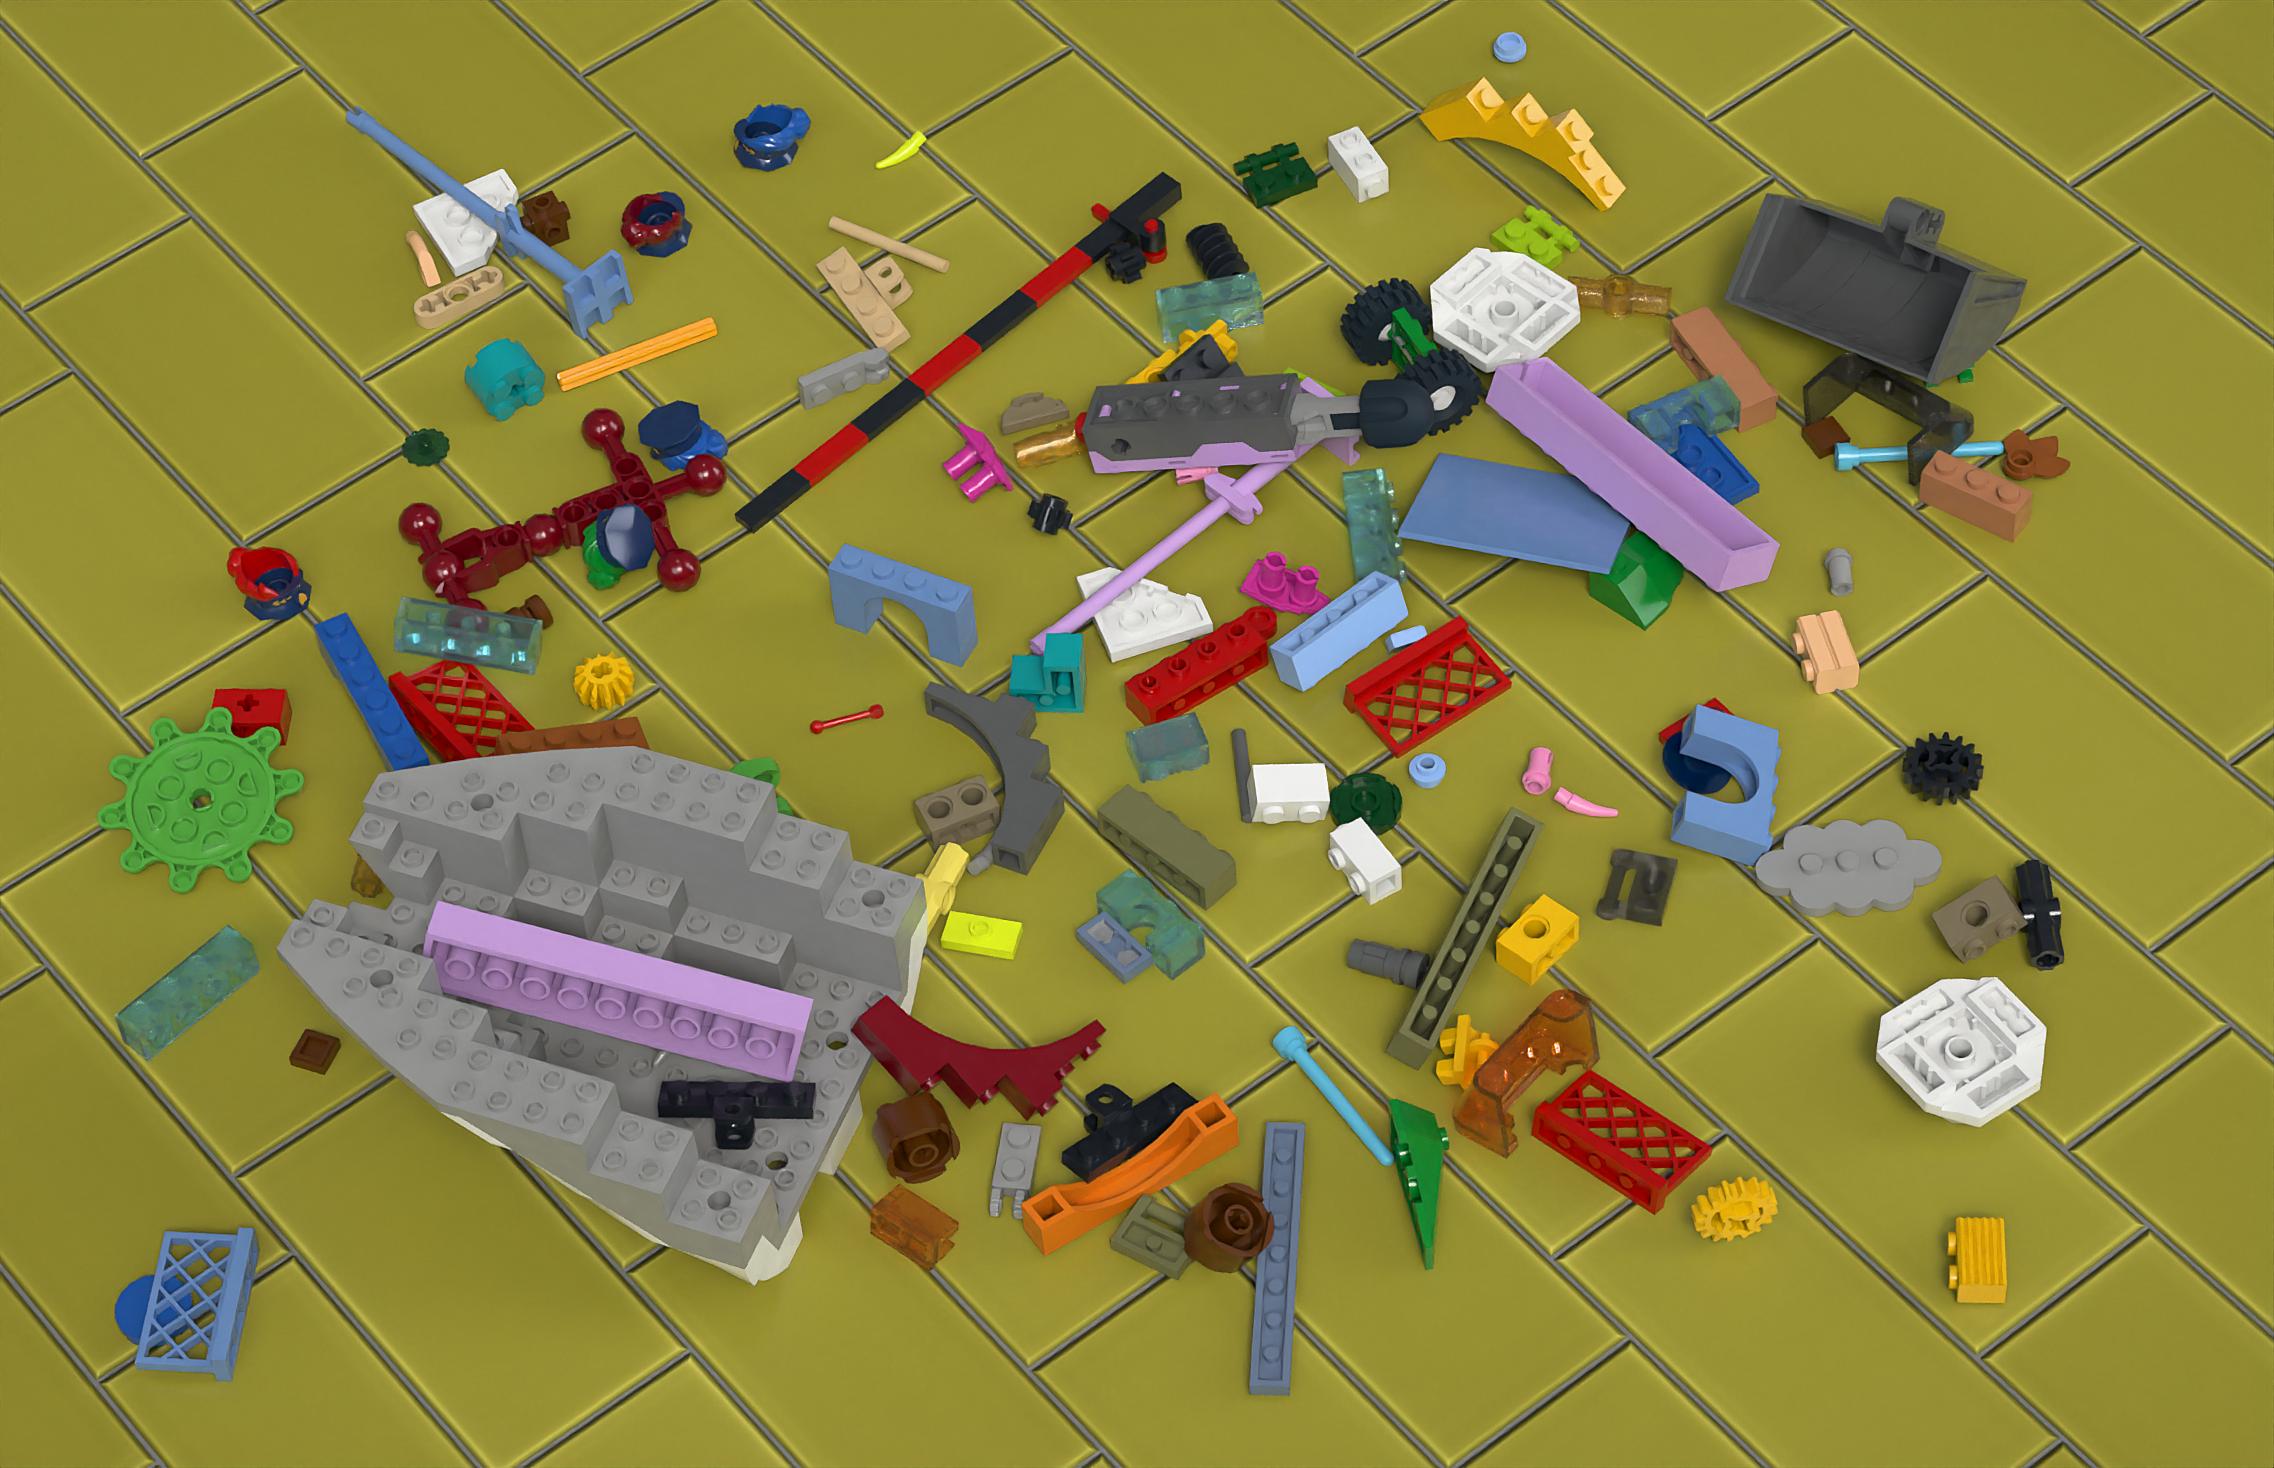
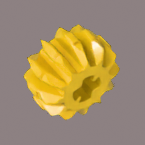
M613 651L606 657L597 652L596 658L584 657L583 665L576 667L573 685L575 693H577L583 706L591 705L595 712L601 707H606L611 712L613 705L624 706L625 698L633 697L635 677L625 657L617 658Z

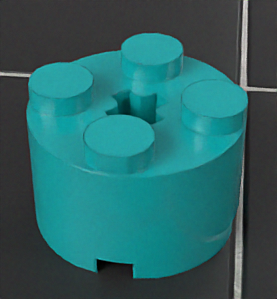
M509 338L488 344L475 355L478 361L473 368L468 365L465 370V383L489 414L495 416L499 421L509 419L515 410L525 405H536L544 396V392L541 389L545 382V374L518 340L514 343Z

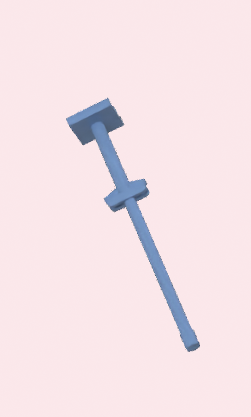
M354 106L356 115L348 111L346 115L347 123L362 134L368 135L497 230L504 251L510 258L514 257L517 252L522 260L529 256L566 283L562 287L574 334L584 340L588 337L586 329L595 322L599 321L605 324L613 318L612 309L624 301L628 305L633 302L622 256L615 250H610L582 271L522 227L518 210L513 204L510 203L504 208L506 215L502 211L496 210L376 122L374 117L363 109Z

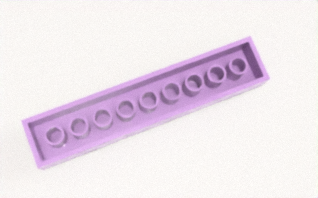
M437 901L426 932L422 956L434 959L442 992L785 1082H792L814 1000Z

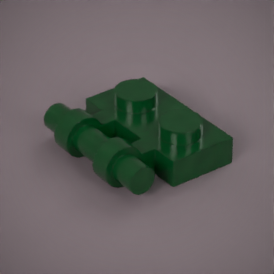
M1295 142L1287 145L1282 143L1274 145L1270 151L1259 155L1255 153L1246 155L1244 160L1233 164L1237 176L1246 173L1250 174V176L1243 178V188L1257 209L1318 187V178L1304 157L1290 160V157L1299 155V149ZM1274 163L1277 164V166L1267 170H1263L1262 168Z

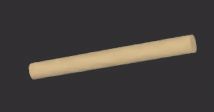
M833 216L830 219L829 228L939 272L946 273L949 269L950 262L946 259L839 217Z

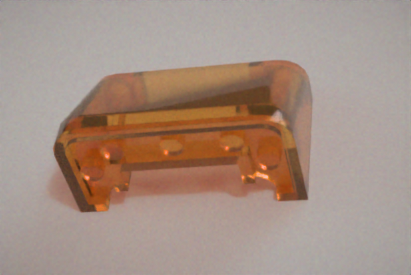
M1560 989L1548 995L1476 1071L1453 1109L1452 1117L1456 1131L1507 1159L1518 1147L1517 1136L1511 1132L1515 1126L1514 1117L1506 1112L1546 1068L1562 1076L1567 1071L1566 1067L1582 1064L1583 1069L1589 1071L1600 1060L1591 999L1570 989Z

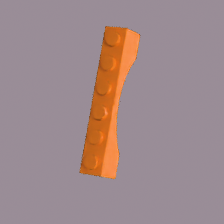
M1215 1092L1184 1110L1161 1136L1139 1154L1122 1165L1104 1173L1089 1184L1081 1181L1072 1184L1053 1185L1021 1203L1025 1232L1043 1255L1047 1256L1132 1207L1144 1193L1152 1195L1238 1146L1237 1117Z

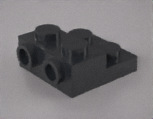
M1211 334L1203 335L1157 374L1161 382L1245 376L1237 362H1228Z

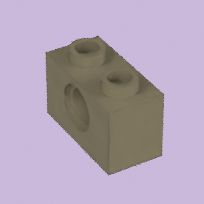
M1994 875L1931 914L1951 950L1963 964L1971 959L1982 956L1988 948L2001 940L2013 937L2019 929L2028 924L2011 893L1997 875ZM1986 918L1981 925L1977 926L1979 921Z

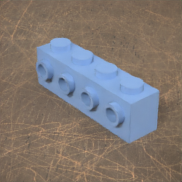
M1374 571L1271 645L1269 648L1281 682L1304 692L1315 686L1327 674L1341 667L1345 661L1360 650L1367 648L1371 642L1393 629L1400 621L1409 616L1398 580Z

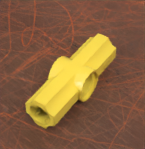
M948 842L946 845H940L925 873H918L915 876L916 878L923 879L927 904V937L940 914L945 916L950 911L955 898L956 886L970 862L969 854L960 845Z

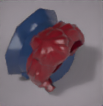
M664 191L656 194H642L632 199L622 214L623 225L620 231L630 247L636 249L640 255L667 257L687 246L693 225L684 217L685 205L683 200L676 193Z

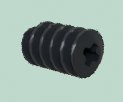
M1222 223L1199 225L1187 234L1186 244L1190 248L1192 255L1196 258L1202 272L1207 277L1209 284L1212 285L1214 292L1218 295L1226 296L1237 290L1248 275L1250 268L1248 263L1244 261L1242 253L1239 252L1238 246L1233 242L1226 226Z

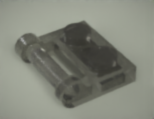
M1627 849L1614 850L1610 860L1612 870L1604 897L1598 901L1595 911L1596 915L1604 920L1611 921L1620 918L1661 927L1678 871V860ZM1636 869L1628 901L1618 900L1626 871Z

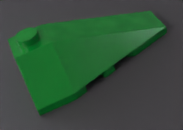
M1639 531L1624 540L1609 575L1590 571L1589 596L1645 631L1668 610L1672 602V596L1684 578L1686 568L1673 555L1661 549L1658 543L1646 533Z
M1392 1099L1388 1100L1390 1147L1394 1155L1395 1165L1425 1270H1430L1434 1266L1444 1169V1151L1449 1150V1140L1445 1127H1438L1434 1113L1404 1101Z

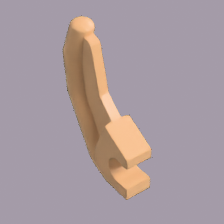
M409 231L406 234V242L408 245H411L413 252L420 262L418 270L424 285L431 287L441 283L434 261L423 239L416 231Z

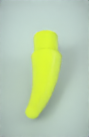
M916 131L897 151L877 162L875 167L882 169L903 162L917 153L927 138L921 132Z

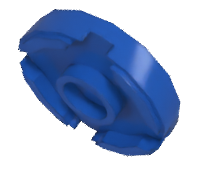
M155 1275L144 1276L129 1284L121 1292L115 1304L117 1325L121 1333L135 1345L140 1343ZM171 1277L164 1282L163 1288L170 1295L185 1284L175 1277ZM190 1293L176 1302L184 1312L194 1307ZM170 1306L157 1315L156 1321L163 1328L178 1318L179 1315ZM185 1324L169 1336L173 1338L179 1333L182 1335L189 1326ZM162 1340L153 1347L163 1346L167 1343L164 1340Z

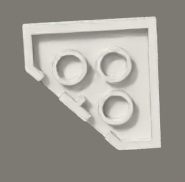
M503 168L464 184L466 188L496 210L502 211L505 215L504 208L510 203L515 206L519 198L516 186ZM446 193L413 206L415 217L455 277L487 264L500 237L497 230Z
M1108 567L1076 577L1077 587L1083 600L1085 601L1122 571ZM1144 578L1092 617L1111 662L1213 632V623L1201 597L1189 593L1186 596H1182L1168 591V586Z

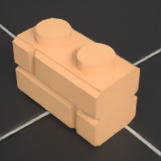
M1834 610L1820 613L1819 616L1813 614L1799 617L1796 624V633L1791 634V642L1794 653L1796 655L1801 654L1803 657L1801 669L1805 682L1812 681L1817 694L1834 692L1837 688L1844 690L1856 687L1858 685L1859 664L1839 612Z

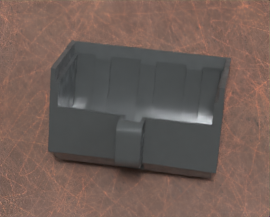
M1766 193L1724 301L1928 383L1940 384L1941 380L1954 377L1968 369L1992 347L2017 313L2027 280L1939 243L1938 239L1945 221L1944 211L1915 199L1895 197L1888 205L1883 221H1879L1822 200Z

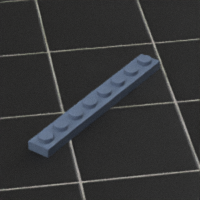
M1267 1122L1262 1186L1264 1201L1262 1203L1267 1212L1271 1211L1273 1215L1274 1234L1270 1244L1258 1254L1249 1385L1250 1394L1290 1396L1306 1133L1305 1123Z

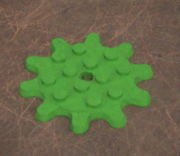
M224 707L211 709L205 717L202 728L194 733L181 732L176 723L169 718H160L153 722L150 727V734L155 745L153 751L148 756L139 759L123 754L114 757L110 761L109 772L111 776L126 784L127 793L121 801L103 806L97 814V821L102 828L109 831L128 830L132 833V843L120 857V865L123 870L131 874H139L152 864L165 863L170 867L169 885L173 891L179 894L190 893L195 887L198 876L209 868L222 869L227 878L235 883L246 882L250 878L253 869L248 859L250 849L262 842H269L280 846L286 845L291 841L294 833L292 824L288 820L279 817L275 812V807L282 799L299 794L303 789L305 780L302 773L298 770H275L269 765L268 760L270 756L278 749L281 742L279 731L274 727L267 726L262 727L250 737H236L231 731L232 715ZM206 795L211 797V805L207 804L205 807L197 809L192 805L199 796Z

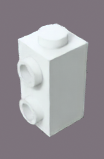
M1358 126L1328 137L1329 162L1358 203L1389 192L1388 167Z
M1361 817L1349 824H1342L1335 831L1329 833L1330 850H1328V857L1331 864L1336 870L1341 869L1345 873L1352 890L1357 895L1362 894L1370 905L1402 889L1400 864Z

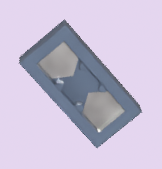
M1103 911L1076 930L1077 940L1124 984L1153 965V955L1106 911Z

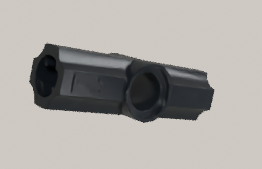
M2026 860L2015 869L2019 895L2018 907L2028 923L2020 931L2026 934L2031 966H2036L2040 971L2053 970L2064 962V951L2060 935V903L2058 897L2053 896L2048 865L2041 863L2039 860Z

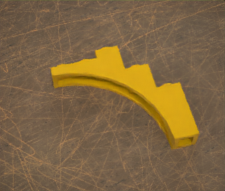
M1481 77L1436 96L1419 115V118L1438 142L1452 138L1476 137L1498 141L1538 158L1566 177L1586 195L1600 212L1609 209L1626 189L1589 142L1594 133L1574 108L1549 118L1529 92L1504 102L1486 78Z

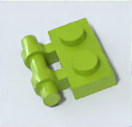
M1532 205L1528 206L1523 214L1530 220L1528 223L1525 224L1515 217L1491 234V243L1502 252L1525 254L1549 270L1563 262V252L1560 251L1562 248L1566 247L1571 252H1574L1580 245V241L1573 237V232L1564 225L1559 226L1552 221L1550 214L1543 209L1538 210ZM1545 231L1551 237L1546 240L1539 234Z

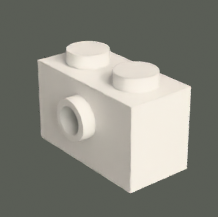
M1325 763L1252 765L1247 782L1252 822L1276 824L1281 821H1301L1313 823L1325 819L1330 803Z

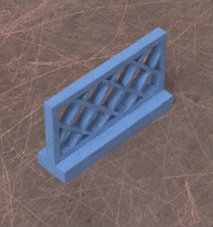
M239 1228L237 1235L165 1231L135 1360L137 1369L214 1373L216 1381H232L260 1253L254 1228ZM173 1244L189 1245L194 1250L178 1262L171 1256ZM216 1247H231L229 1255L216 1264L207 1255ZM201 1258L209 1269L192 1279L184 1269ZM179 1274L187 1284L169 1295L163 1288L164 1282ZM217 1276L223 1283L222 1288L208 1297L200 1286ZM194 1291L202 1301L187 1312H184L176 1302ZM171 1306L179 1317L162 1328L157 1323L156 1317ZM210 1309L215 1314V1321L200 1330L192 1319ZM187 1324L195 1334L180 1345H177L169 1335ZM162 1340L172 1349L162 1357H148L149 1349ZM202 1341L208 1348L206 1360L189 1359L185 1352Z

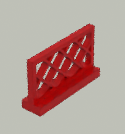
M1460 615L1346 685L1343 705L1351 714L1357 712L1397 759L1506 692L1512 686L1510 679L1468 633L1469 625ZM1466 646L1475 656L1474 664L1453 661V654ZM1430 667L1447 669L1446 681L1424 678L1425 671ZM1451 670L1472 673L1471 685L1450 682ZM1476 674L1490 675L1498 684L1492 688L1475 686ZM1403 684L1419 686L1417 699L1396 696V690ZM1423 687L1444 690L1443 702L1421 700ZM1448 691L1469 694V701L1463 706L1446 704ZM1374 702L1390 704L1389 716L1373 715L1367 706ZM1394 705L1416 708L1414 721L1392 718ZM1425 709L1441 712L1440 720L1434 724L1418 722L1419 710ZM1391 727L1411 729L1412 737L1399 745L1390 735Z
M461 652L408 677L401 671L388 676L389 688L409 724L446 763L482 758V755L476 750L478 745L495 747L497 737L481 735L482 727L502 730L501 735L507 734V731L524 732L536 730ZM458 666L465 672L464 678L445 675L446 672ZM422 683L436 684L434 692L422 691L416 686ZM442 685L461 688L459 695L440 693ZM467 689L480 690L486 695L484 699L465 696ZM437 703L456 705L455 712L439 711L436 708ZM462 706L481 709L480 716L460 714ZM487 710L503 712L506 715L505 720L486 718ZM457 724L476 726L475 734L459 732L456 729ZM494 752L485 757L494 756Z
M1591 1069L1587 1070L1553 1102L1549 1104L1544 1101L1535 1109L1531 1132L1533 1137L1653 1215L1664 1207L1665 1198L1712 1155L1713 1147ZM1588 1085H1591L1601 1091L1603 1097H1583L1582 1091ZM1626 1107L1634 1114V1117H1614L1613 1108ZM1579 1108L1580 1118H1571L1560 1110ZM1586 1108H1606L1607 1117L1587 1118ZM1643 1127H1657L1664 1132L1665 1137H1645ZM1589 1128H1609L1611 1138H1602L1589 1130ZM1616 1128H1636L1638 1137L1618 1138ZM1667 1147L1669 1157L1649 1158L1647 1148ZM1674 1147H1688L1696 1152L1693 1157H1676ZM1620 1148H1640L1642 1158H1633L1620 1150ZM1651 1168H1671L1673 1175L1667 1180L1651 1170Z

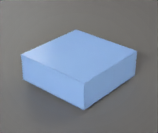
M1420 625L1391 634L1384 642L1388 654L1406 649L1427 636L1425 627Z

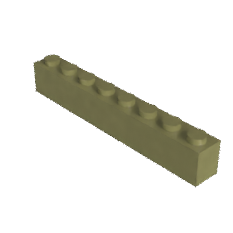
M1511 807L1498 826L1385 1053L1416 1070L1421 1068L1431 1054L1545 824L1514 807Z

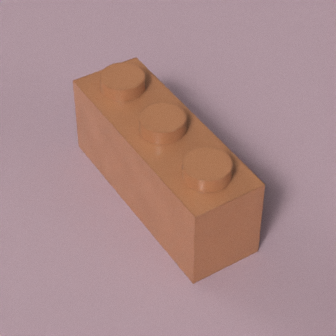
M1938 450L1921 472L1919 501L2012 543L2030 520L2033 491L1948 453Z

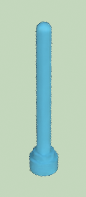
M2000 441L1858 449L1857 445L1852 446L1850 442L1835 443L1834 460L1837 471H1850L1853 467H1858L1859 463L1932 459L1938 450L1954 457L2000 455L2004 451V445Z
M1289 1026L1280 1031L1274 1038L1272 1045L1281 1057L1288 1058L1290 1061L1295 1060L1383 1166L1392 1165L1394 1162L1393 1153L1306 1051V1038L1296 1026Z

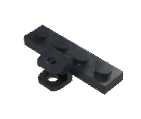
M662 1081L658 1100L659 1118H713L716 1123L715 1143L718 1149L747 1150L754 1142L755 1119H813L817 1096L816 1083H801L798 1081ZM731 1135H739V1136H741V1137L738 1138V1139H729V1138H728V1137L731 1136Z
M1172 1082L1132 1107L1133 1099L1111 1084H1103L1085 1097V1105L1092 1113L1084 1117L1083 1126L1090 1135L1064 1150L1061 1163L1089 1184L1153 1143L1174 1123L1184 1110L1199 1101ZM1102 1097H1108L1112 1100V1102L1102 1103L1099 1101V1099Z

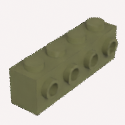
M1127 784L1097 810L1100 834L1207 911L1237 884L1236 863L1233 857L1225 850H1218L1210 844L1199 831L1189 829L1181 823L1173 812L1160 808L1145 792H1138Z

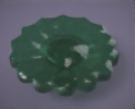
M423 428L419 432L414 431L411 433V436L405 438V443L402 445L403 457L407 458L409 463L415 464L418 467H430L433 464H439L441 459L447 457V452L450 450L449 439L444 437L443 432H437L434 428L429 430Z

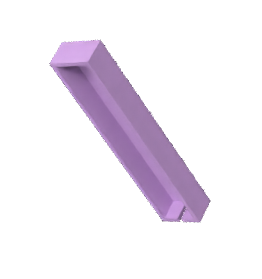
M1542 357L1524 361V364L1517 362L1496 368L1485 402L1495 409L1500 417L1507 419L1518 428L1522 435L1530 438L1540 446L1545 454L1552 456L1562 464L1567 472L1584 482L1590 491L1601 496L1615 511L1623 514L1634 523L1638 530L1646 533L1657 542L1661 549L1669 552L1679 560L1684 568L1701 578L1710 589L1720 592L1768 579L1780 544L1551 359Z

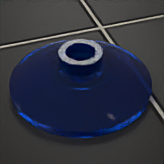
M1682 731L1675 733L1666 741L1662 749V762L1669 776L1678 785L1698 794H1713L1722 790L1731 778V773L1710 762L1680 753Z

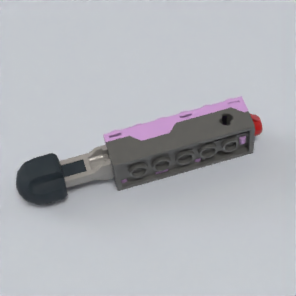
M1297 373L1096 386L1088 412L1080 413L1075 419V434L1077 439L1087 446L1095 474H1116L1129 471L1148 472L1161 469L1219 467L1241 464L1253 465L1273 462L1286 463L1297 461L1301 445H1312L1324 438L1363 436L1365 443L1376 449L1414 445L1429 432L1434 423V402L1425 388L1414 381L1401 379L1368 380L1363 385L1360 395L1320 398L1312 393H1302Z

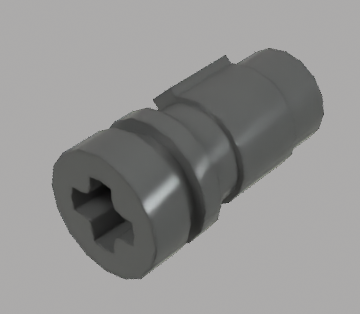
M1360 939L1353 941L1347 959L1349 968L1360 970L1362 973L1376 977L1393 979L1394 984H1405L1406 987L1417 989L1430 963V956L1427 953L1420 951L1412 952L1409 948L1398 950L1392 946Z

